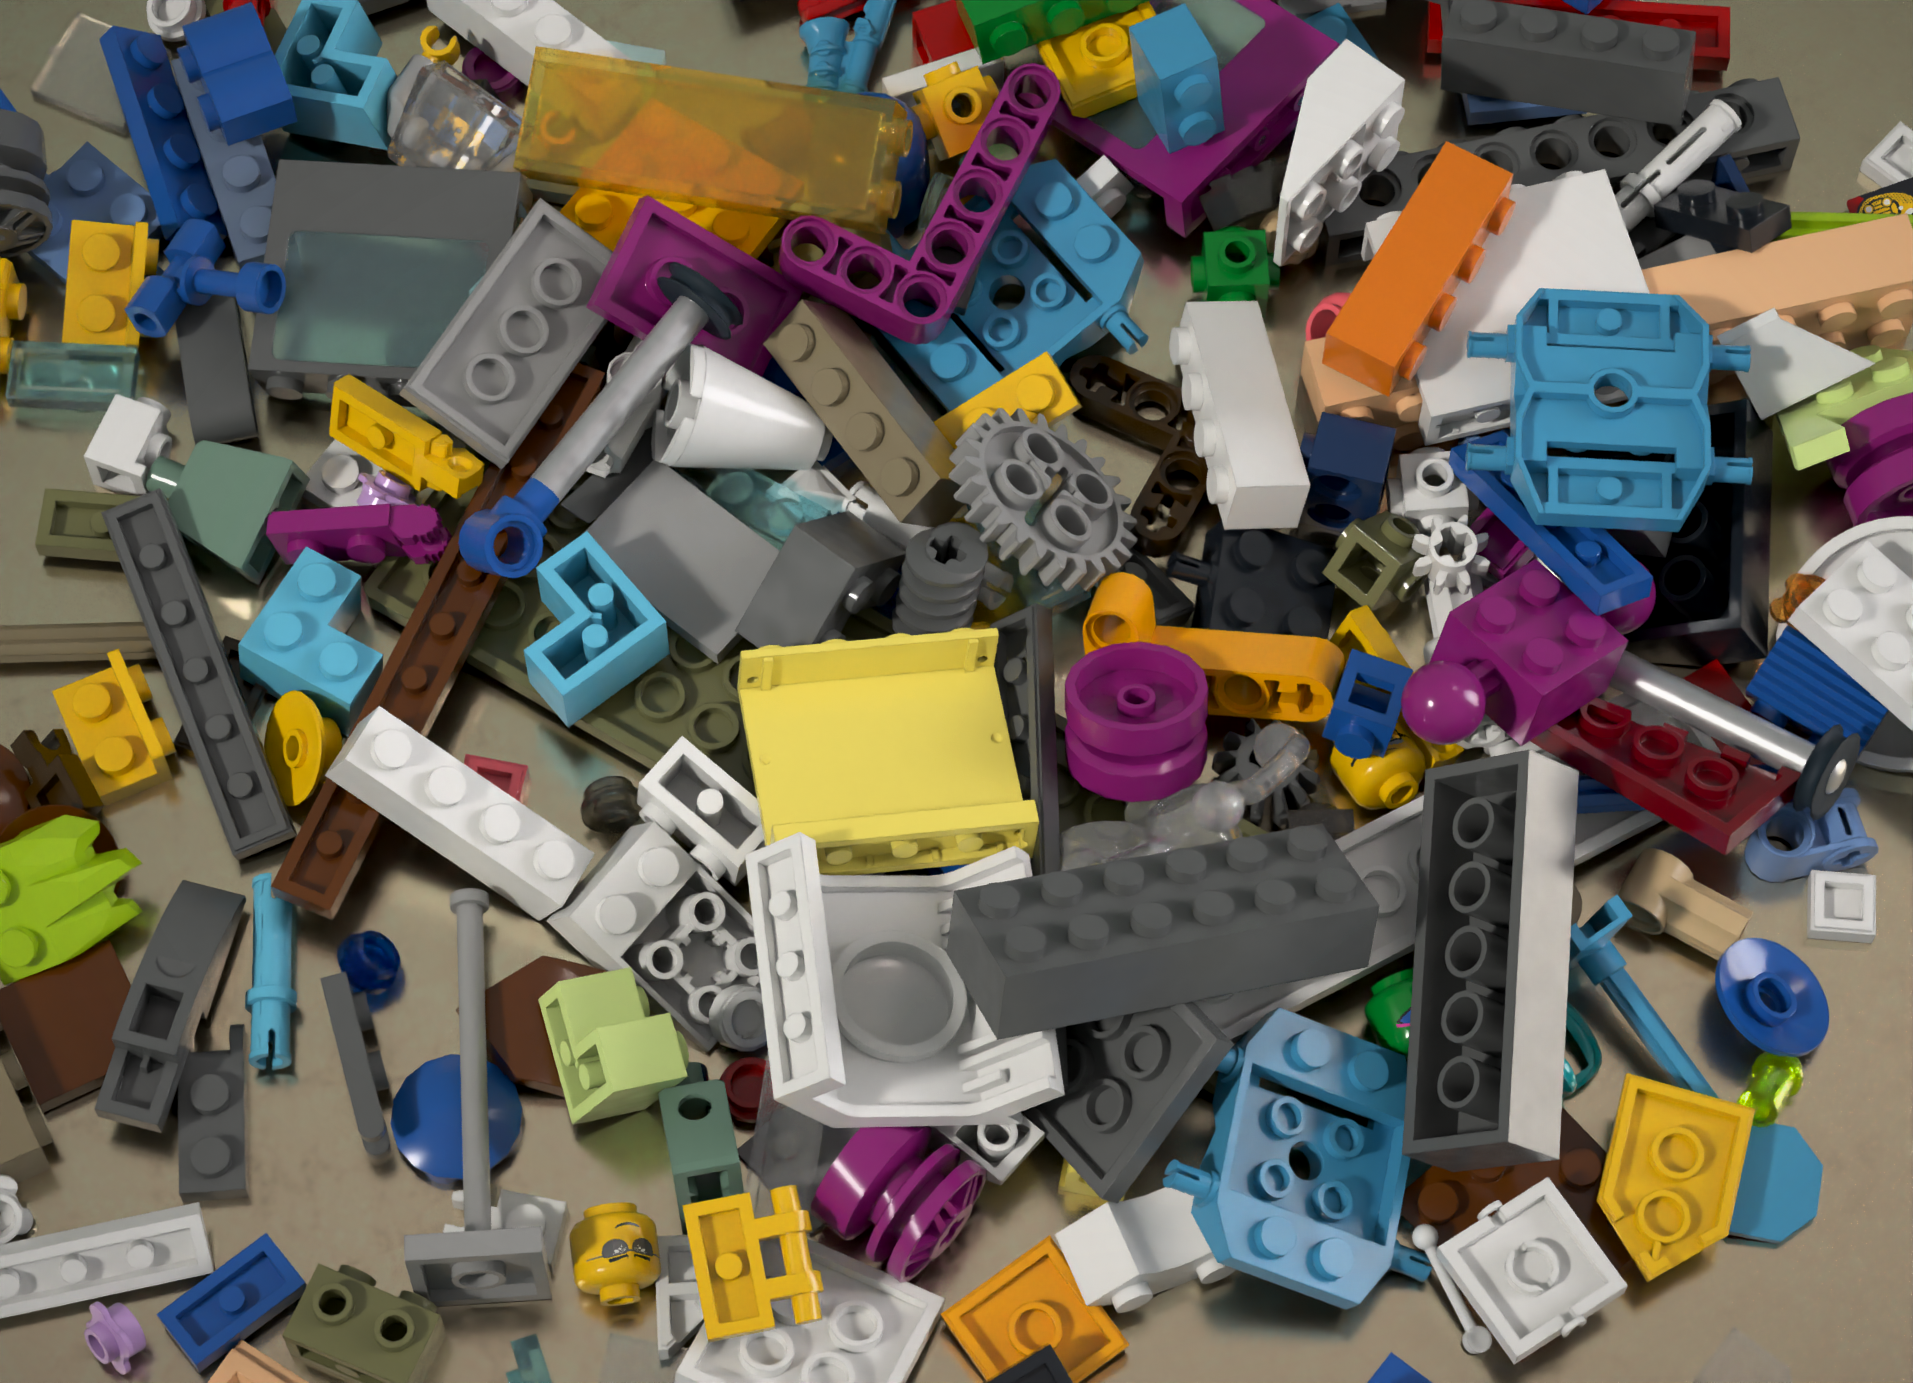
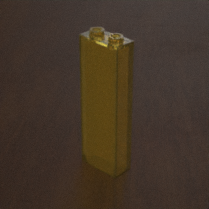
M536 46L513 168L532 180L641 197L648 195L654 199L790 220L800 216L813 215L842 228L885 234L888 218L895 219L900 208L902 185L900 181H895L899 156L907 157L911 148L913 122L906 119L908 112L893 99Z

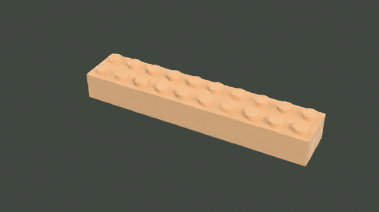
M1907 213L1769 242L1753 253L1736 249L1642 269L1650 294L1680 295L1709 324V335H1713V344L1721 345L1717 338L1718 335L1772 308L1776 309L1781 319L1846 350L1866 345H1877L1880 348L1894 345L1904 337H1908L1913 324V228ZM1326 337L1305 341L1296 400L1307 433L1316 435L1321 413L1326 412L1395 428L1396 434L1393 447L1396 450L1407 451L1424 445L1418 426L1423 400L1415 377L1410 381L1401 377L1390 397H1387L1322 364ZM1711 370L1709 373V385L1721 381L1727 375L1736 374V372L1730 370Z

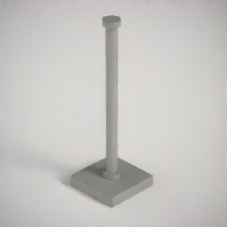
M477 888L459 889L450 894V911L457 915L464 1231L404 1235V1260L413 1292L428 1299L436 1306L552 1299L551 1270L541 1226L491 1230L483 913L489 910V894Z

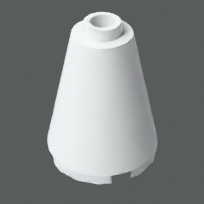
M689 344L666 373L661 389L670 392L665 411L656 409L651 440L652 458L654 461L666 464L668 467L809 470L816 460L824 461L833 434L807 401L701 344Z

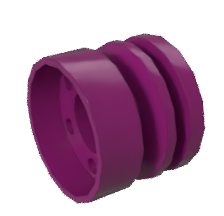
M930 1126L860 1128L844 1146L817 1188L811 1203V1214L844 1240L855 1239L875 1224L866 1247V1257L873 1262H882L890 1256L887 1263V1273L900 1283L908 1282L917 1276L933 1259L938 1257L961 1231L985 1184L987 1169L975 1160H966L958 1166L961 1150L953 1144L943 1145L923 1160L932 1137V1128Z

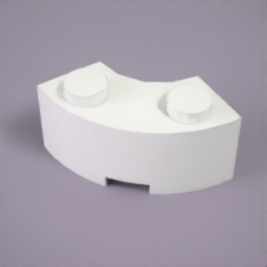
M1165 1187L1144 1196L1119 1201L1118 1204L1106 1202L1055 1234L1086 1306L1113 1304L1117 1313H1125L1139 1308L1153 1298V1294L1174 1288L1196 1278H1199L1202 1284H1209L1229 1276L1236 1269L1222 1265L1215 1259L1191 1214L1194 1196L1172 1188Z

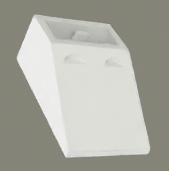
M1348 39L1307 79L1280 195L1273 262L1280 267L1296 250L1300 253L1307 251L1321 233L1323 222L1334 210L1340 213L1345 211L1357 197L1362 186L1361 182L1373 170L1377 172L1383 171L1394 159L1400 147L1397 133L1398 126L1405 113V109L1401 106L1405 79Z
M655 821L631 826L574 889L563 907L556 910L547 920L595 968L608 972L631 967L636 986H641L647 995L650 1010L657 1015L670 1012L674 1028L705 1052L710 1051L717 1043V1039L713 1036L709 1025V1010L715 997L723 989L732 985H749L761 989L752 916Z

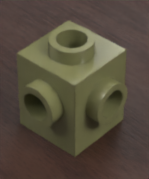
M1388 510L1366 520L1357 518L1339 536L1336 542L1338 549L1322 573L1361 606L1368 605L1371 611L1398 599L1406 602L1418 591L1427 577V574L1414 576L1412 573L1415 562L1419 558L1426 556L1417 553L1411 548L1415 534H1420V532L1411 521L1400 515L1391 514Z

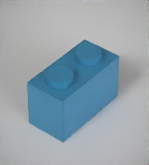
M1181 4L1130 26L1129 35L1138 102L1168 153L1171 154L1187 146L1200 145L1209 140L1213 135L1224 131L1217 55L1186 4Z

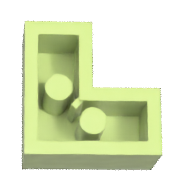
M631 967L558 981L538 999L572 1125L645 1110L659 1099L658 1093L661 1090L675 1087L688 1077L686 1069L689 1063V1053L685 1038L681 1032L675 1031L670 1012L650 1016L647 995L641 986H636Z

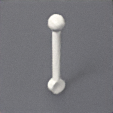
M1429 1224L1418 1225L1412 1234L1413 1243L1417 1248L1426 1252L1465 1330L1462 1336L1464 1348L1471 1354L1486 1352L1492 1344L1491 1333L1485 1327L1477 1326L1457 1284L1437 1258V1241L1439 1238L1437 1230Z

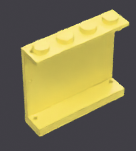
M958 628L944 633L922 635L897 633L877 639L855 641L832 639L821 644L788 647L767 645L755 650L741 651L737 690L765 846L801 832L815 840L819 874L863 875L965 865L979 861L1012 846L1022 849L1029 854L1030 858H1033L1039 818L1035 800L1023 801L994 668L999 638L998 629L974 630L971 628Z

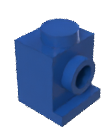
M1352 649L1322 737L1333 740L1336 749L1347 757L1364 759L1373 754L1383 758L1400 714L1403 688L1414 669ZM1355 680L1390 691L1391 693L1389 695L1381 691L1355 683Z

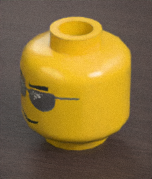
M607 1203L586 1209L583 1212L584 1219L574 1225L569 1236L576 1286L583 1292L600 1295V1303L604 1306H619L639 1301L641 1299L640 1290L655 1283L661 1274L655 1222L647 1215L638 1213L637 1206L633 1203Z

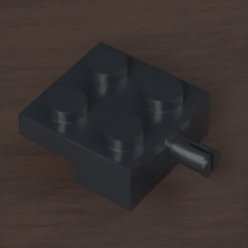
M1221 519L1206 532L1202 560L1181 554L1178 551H1173L1166 565V567H1169L1165 571L1166 576L1198 586L1191 628L1309 636L1328 640L1336 584L1322 572L1334 556L1336 550L1269 528L1224 530Z

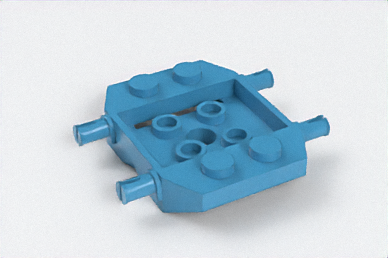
M966 153L960 159L959 166H961ZM1057 159L1031 164L982 256L965 316L955 314L1004 370L999 373L951 318H949L941 334L927 344L915 345L908 343L875 326L873 327L942 406L950 412L1046 351L1051 354L1059 368L1065 359L1093 346L1110 332L1126 349L1129 355L1136 353L1138 348L1135 341L1142 348L1149 339V336L1128 316L1144 259L1137 247ZM977 195L963 205L966 209L973 212H984L991 208L987 200ZM1020 214L1093 297L1085 302L1014 223V218ZM885 226V232L890 235L892 252L910 261L919 242L910 250L904 249ZM1016 284L1025 289L1024 299L1017 307L1003 310L993 305L995 293L1002 286ZM910 300L904 304L907 311L913 316L928 317L936 312L934 307L924 305L917 300Z
M1539 288L1516 315L1515 324L1507 326L1506 334L1468 331L1467 358H1495L1511 362L1510 437H1507L1505 446L1467 443L1465 469L1466 471H1504L1505 475H1510V482L1536 525L1679 532L1703 493L1705 485H1712L1713 482L1751 485L1753 477L1752 457H1715L1714 447H1711V423L1707 406L1710 371L1730 370L1749 372L1751 347L1750 345L1713 344V335H1709V324L1680 295ZM1605 386L1617 387L1626 394L1628 402L1619 407L1606 406L1599 402L1594 392ZM1547 448H1565L1571 452H1584L1586 450L1624 451L1638 456H1645L1651 453L1675 454V463L1547 456Z
M1280 1007L1267 1013L1229 1050L1216 1068V1071H1219L1212 1103L1216 1130L1200 1164V1168L1197 1169L1173 1159L1167 1165L1164 1172L1165 1175L1169 1176L1163 1178V1185L1166 1188H1172L1194 1196L1191 1214L1215 1259L1222 1265L1345 1310L1359 1305L1385 1272L1389 1270L1410 1276L1420 1282L1425 1281L1432 1270V1267L1427 1266L1431 1264L1427 1254L1403 1246L1396 1239L1410 1157L1402 1155L1407 1081L1405 1056ZM1260 1077L1369 1119L1368 1126L1366 1128L1358 1125L1351 1119L1340 1118L1303 1104L1296 1098L1282 1096L1259 1087ZM1291 1147L1302 1151L1308 1158L1310 1164L1308 1180H1303L1296 1176L1290 1167L1289 1152Z

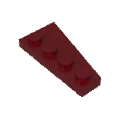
M1599 698L1591 700L1577 711L1530 740V742L1723 855H1727L1793 799L1801 772L1781 766L1777 774L1749 764L1751 754L1725 745L1720 754L1687 741L1689 731L1664 723L1663 726H1644L1631 721V710Z

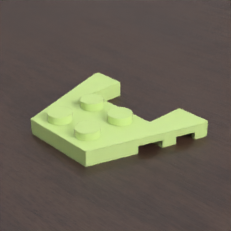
M1867 345L1850 350L1851 352L1876 364L1775 413L1782 435L1785 437L1789 454H1791L1794 468L1802 470L1849 452L1850 447L1845 427L1841 426V424L1859 412L1880 402L1913 392V351L1880 348L1877 345Z

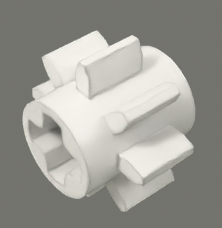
M1465 514L1459 518L1458 522L1444 523L1440 516L1435 515L1431 523V537L1424 534H1415L1411 548L1417 553L1426 556L1419 558L1415 562L1412 573L1414 576L1427 574L1428 578L1434 583L1433 594L1439 595L1444 587L1456 586L1463 595L1468 594L1471 585L1470 573L1472 572L1479 576H1486L1490 561L1483 556L1476 555V553L1486 548L1489 539L1488 533L1475 535L1467 526L1468 516ZM1447 547L1451 555L1462 553L1461 562L1455 563L1450 555L1439 557L1440 549Z

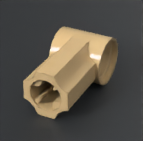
M1645 848L1641 851L1617 893L1633 915L1626 922L1628 925L1652 935L1661 934L1664 931L1716 960H1719L1727 948L1740 940L1753 914V911L1695 881L1693 873L1681 860L1672 854L1655 848Z

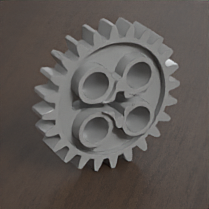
M998 408L992 416H989L987 413L982 414L956 441L957 448L949 457L956 467L949 473V478L961 485V487L953 496L955 500L971 505L972 509L965 515V520L972 523H981L986 529L979 539L982 542L996 541L1001 546L999 559L1002 561L1009 559L1012 555L1017 558L1022 575L1026 576L1034 568L1038 570L1040 579L1045 586H1049L1057 577L1065 591H1070L1077 583L1085 591H1089L1097 582L1100 583L1104 577L1111 573H1116L1131 557L1132 554L1129 549L1137 542V538L1129 531L1137 524V519L1123 512L1132 503L1131 499L1115 493L1114 488L1121 482L1119 477L1104 475L1101 468L1106 460L1103 457L1090 458L1085 453L1087 448L1086 440H1078L1075 444L1068 440L1065 425L1061 424L1053 431L1049 429L1043 414L1039 413L1030 422L1021 408H1017L1011 416L1003 408ZM1058 473L1062 477L1061 484L1039 509L1035 517L1036 519L1028 525L1024 519L1026 514L1052 483V478Z

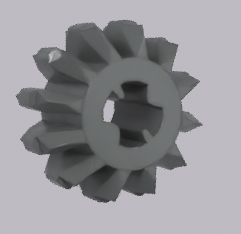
M1251 718L1245 724V736L1229 730L1224 736L1223 741L1225 751L1217 752L1213 757L1212 770L1219 775L1214 779L1213 791L1216 797H1230L1227 802V810L1236 815L1245 810L1250 811V823L1256 826H1260L1262 823L1263 815H1270L1274 823L1280 828L1287 823L1288 810L1303 816L1309 809L1310 799L1308 795L1317 793L1320 787L1321 777L1318 773L1314 772L1319 765L1320 759L1317 749H1303L1306 739L1303 729L1297 730L1288 736L1283 735V723L1280 720H1273L1270 724V730L1262 731L1259 724ZM1260 768L1273 770V778L1259 776Z

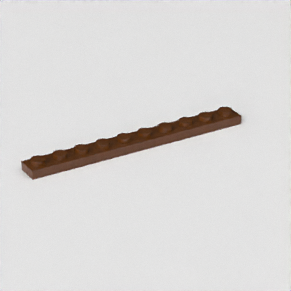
M577 363L509 462L502 469L492 462L489 464L482 483L475 491L348 738L357 724L378 706L425 738L427 737L508 577L477 571L466 563L461 556L458 544L460 530L466 519L475 512L492 509L504 495L514 498L603 390L606 384L604 372ZM504 529L497 534L494 540L493 548L497 558L504 554L508 544L507 532ZM327 777L271 885L273 895L333 920L385 816Z

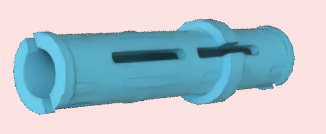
M263 873L252 879V988L246 992L245 1009L252 1014L249 1064L255 1068L265 1069L269 1049L268 1043L272 1044V1070H277L290 1066L292 1063V1055L290 1053V1014L297 1009V992L291 988L292 903L278 897H271L272 873Z

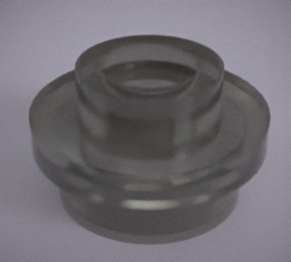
M606 776L592 782L583 793V802L580 807L584 825L593 831L605 834H618L628 830L641 818L639 812L642 810V807L637 804L638 788L634 787L629 779L622 776Z

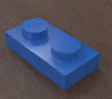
M265 1233L156 1315L200 1373L235 1347L241 1339L247 1338L303 1295L307 1284L269 1235Z

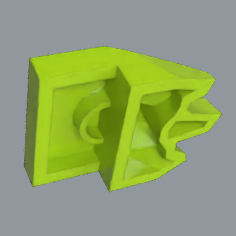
M65 814L24 830L14 839L0 844V979L4 986L62 964L82 954L115 934L143 912L133 899L118 898L114 893L116 883L143 863L127 848L95 854L92 844L100 833L99 821Z

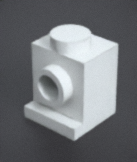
M115 394L84 454V459L94 485L122 495L142 496L150 492L146 488V479L152 464L160 456L169 458L172 449V438L169 436L166 426L171 417V412L164 405L150 398L140 397L135 401Z

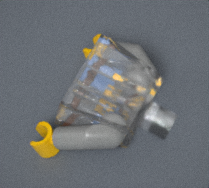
M427 26L422 31L420 43L423 53L421 55L415 54L411 57L387 92V132L392 139L387 155L399 166L521 172L523 178L527 181L550 161V152L558 155L566 154L577 143L578 129L573 131L565 140H557L550 135L549 130L563 119V114L560 112H553L545 118L541 137L538 139L531 137L536 129L535 126L452 66L460 56V45L456 35L450 39L446 48L442 50L432 49V46L440 36L437 26Z

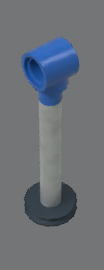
M676 262L669 264L671 277L662 276L657 278L662 293L673 305L514 498L504 495L492 509L477 511L466 519L460 530L458 544L461 556L469 566L480 572L508 578L525 576L537 566L542 557V538L547 534V529L543 522L697 334L703 329L715 337L727 340L731 339L729 326L731 324L737 326L743 324V317L738 308L717 286L686 265ZM504 529L507 532L508 544L504 554L497 558L493 548L494 540L497 534Z
M1624 650L1609 686L1735 749L1751 754V757L1777 770L1784 766L1801 772L1793 796V808L1798 812L1809 807L1810 816L1813 821L1823 817L1834 805L1846 786L1856 764L1861 738L1858 733H1853L1845 738L1841 724L1830 728L1815 745Z

